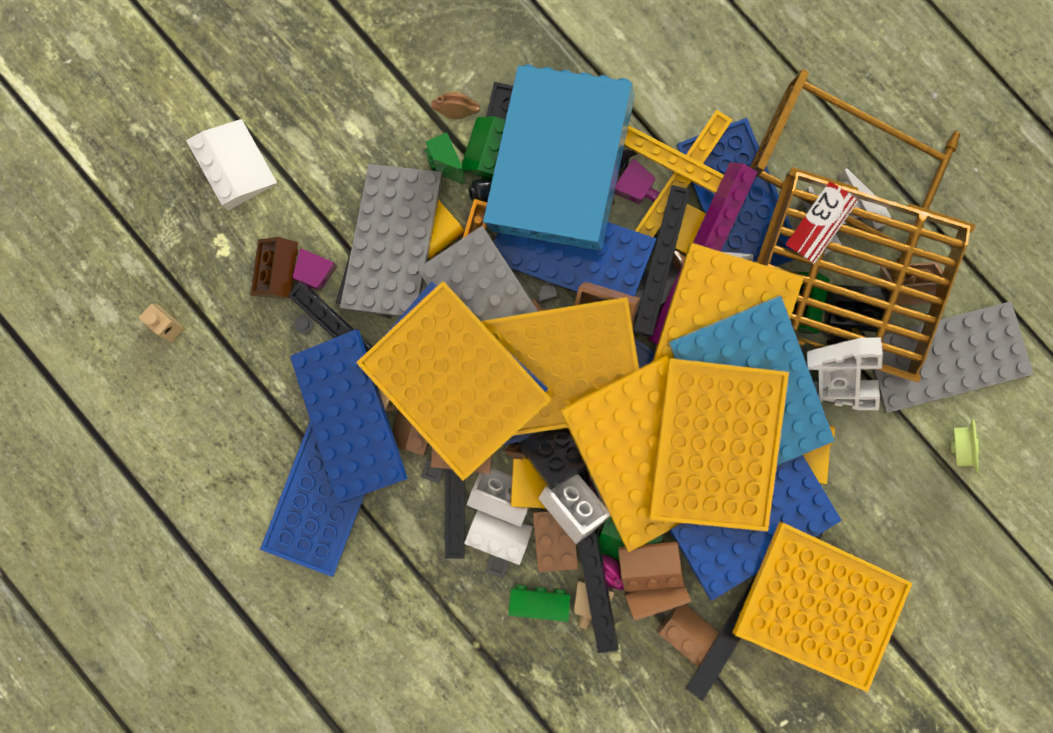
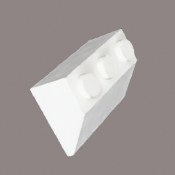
M492 467L490 474L479 473L467 502V506L521 527L529 508L510 506L512 475Z
M578 474L551 490L547 486L538 498L575 544L590 535L610 517L607 508Z
M477 510L464 544L520 565L533 526L522 523L521 527Z

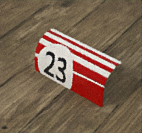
M829 182L787 241L786 246L800 253L814 264L858 203V200L843 188Z

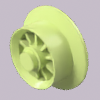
M972 419L970 427L954 428V441H951V452L956 454L957 467L973 466L976 474H979V443L976 436L975 420Z

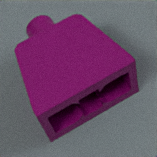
M633 158L618 180L614 194L641 204L645 197L654 202L660 192L652 188L656 178Z
M301 248L293 279L298 282L302 281L310 289L314 288L321 291L337 268V265L330 260Z

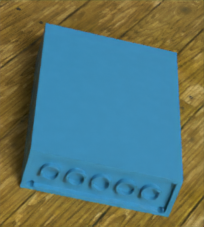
M529 64L524 66L518 65L483 220L491 232L602 251L635 98L632 82L625 78L611 79L605 75L596 77L584 72L575 74L569 70L554 71L549 67L540 69Z

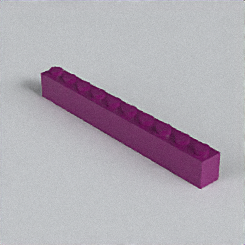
M729 163L693 241L694 244L721 252L757 171L743 163ZM681 269L656 321L653 336L648 338L649 341L657 345Z

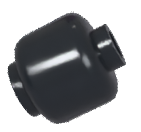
M489 178L475 180L471 183V186L468 188L471 201L476 199L488 202L492 184Z

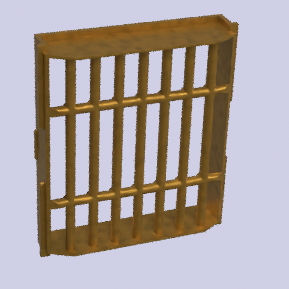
M791 167V170L786 174L756 263L804 277L802 282L805 284L801 295L798 294L796 300L798 306L795 314L792 313L790 318L795 335L799 324L849 340L868 338L803 317L806 305L876 327L878 331L875 338H881L883 351L911 359L907 372L882 364V369L877 370L919 383L921 375L918 373L927 358L965 253L969 233L974 232L976 224L912 204L904 206L859 192L858 187ZM797 180L823 188L829 182H832L852 194L855 198L918 217L914 226L854 207L850 213L911 233L908 245L843 224L838 230L839 232L904 252L905 255L902 263L900 264L829 242L813 264L800 253L777 246L779 234L791 237L795 231L782 226L786 215L803 220L807 214L789 208L792 196L814 203L819 195L796 189ZM928 220L957 229L958 232L956 237L952 238L924 229V223ZM922 236L951 245L949 257L916 248L919 237ZM829 249L898 271L895 283L824 261L822 258L825 250ZM773 253L810 264L811 268L808 276L769 264ZM913 255L945 265L942 276L909 267ZM819 268H823L889 289L891 294L887 302L815 278ZM906 274L938 284L935 296L903 286ZM812 287L885 310L881 320H877L809 298ZM899 293L932 303L928 314L896 305ZM895 312L925 322L922 332L918 333L890 324L889 321L892 313ZM886 331L917 340L918 343L915 351L912 352L882 342ZM797 337L798 343L800 345L809 343L816 348L827 347L825 345Z

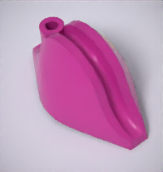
M602 554L607 586L622 591L624 585L619 563L614 558Z

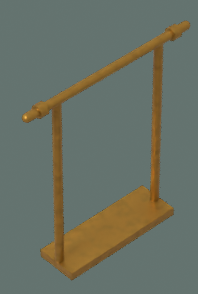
M802 69L788 84L752 161L750 168L757 171L755 178L759 177L782 189L784 181L770 175L764 169L801 90L804 89L941 161L921 206L929 210L950 158L959 145L960 133L955 131L952 134L951 139L945 145V153L943 154L806 82L809 72ZM801 199L811 205L814 204V202ZM849 215L844 221L859 230L897 241ZM911 233L909 234V237L906 241L907 245L909 244L912 235ZM904 252L901 253L900 258H897V263H902L905 255ZM894 270L892 278L896 280L898 271Z

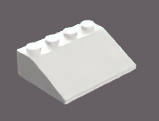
M242 119L202 131L186 140L221 205L228 211L278 184Z

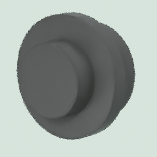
M300 315L294 322L295 329L302 334L309 333L314 326L313 319L308 315Z

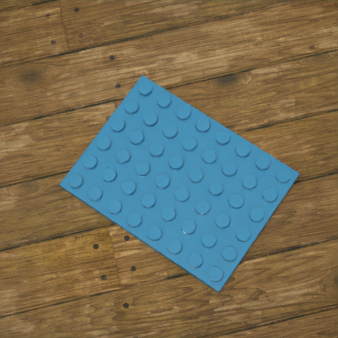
M781 296L769 299L668 342L675 359L789 372L777 465L835 441Z

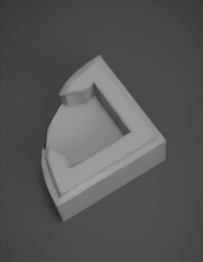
M548 282L543 284L539 292V302L558 297L555 285Z

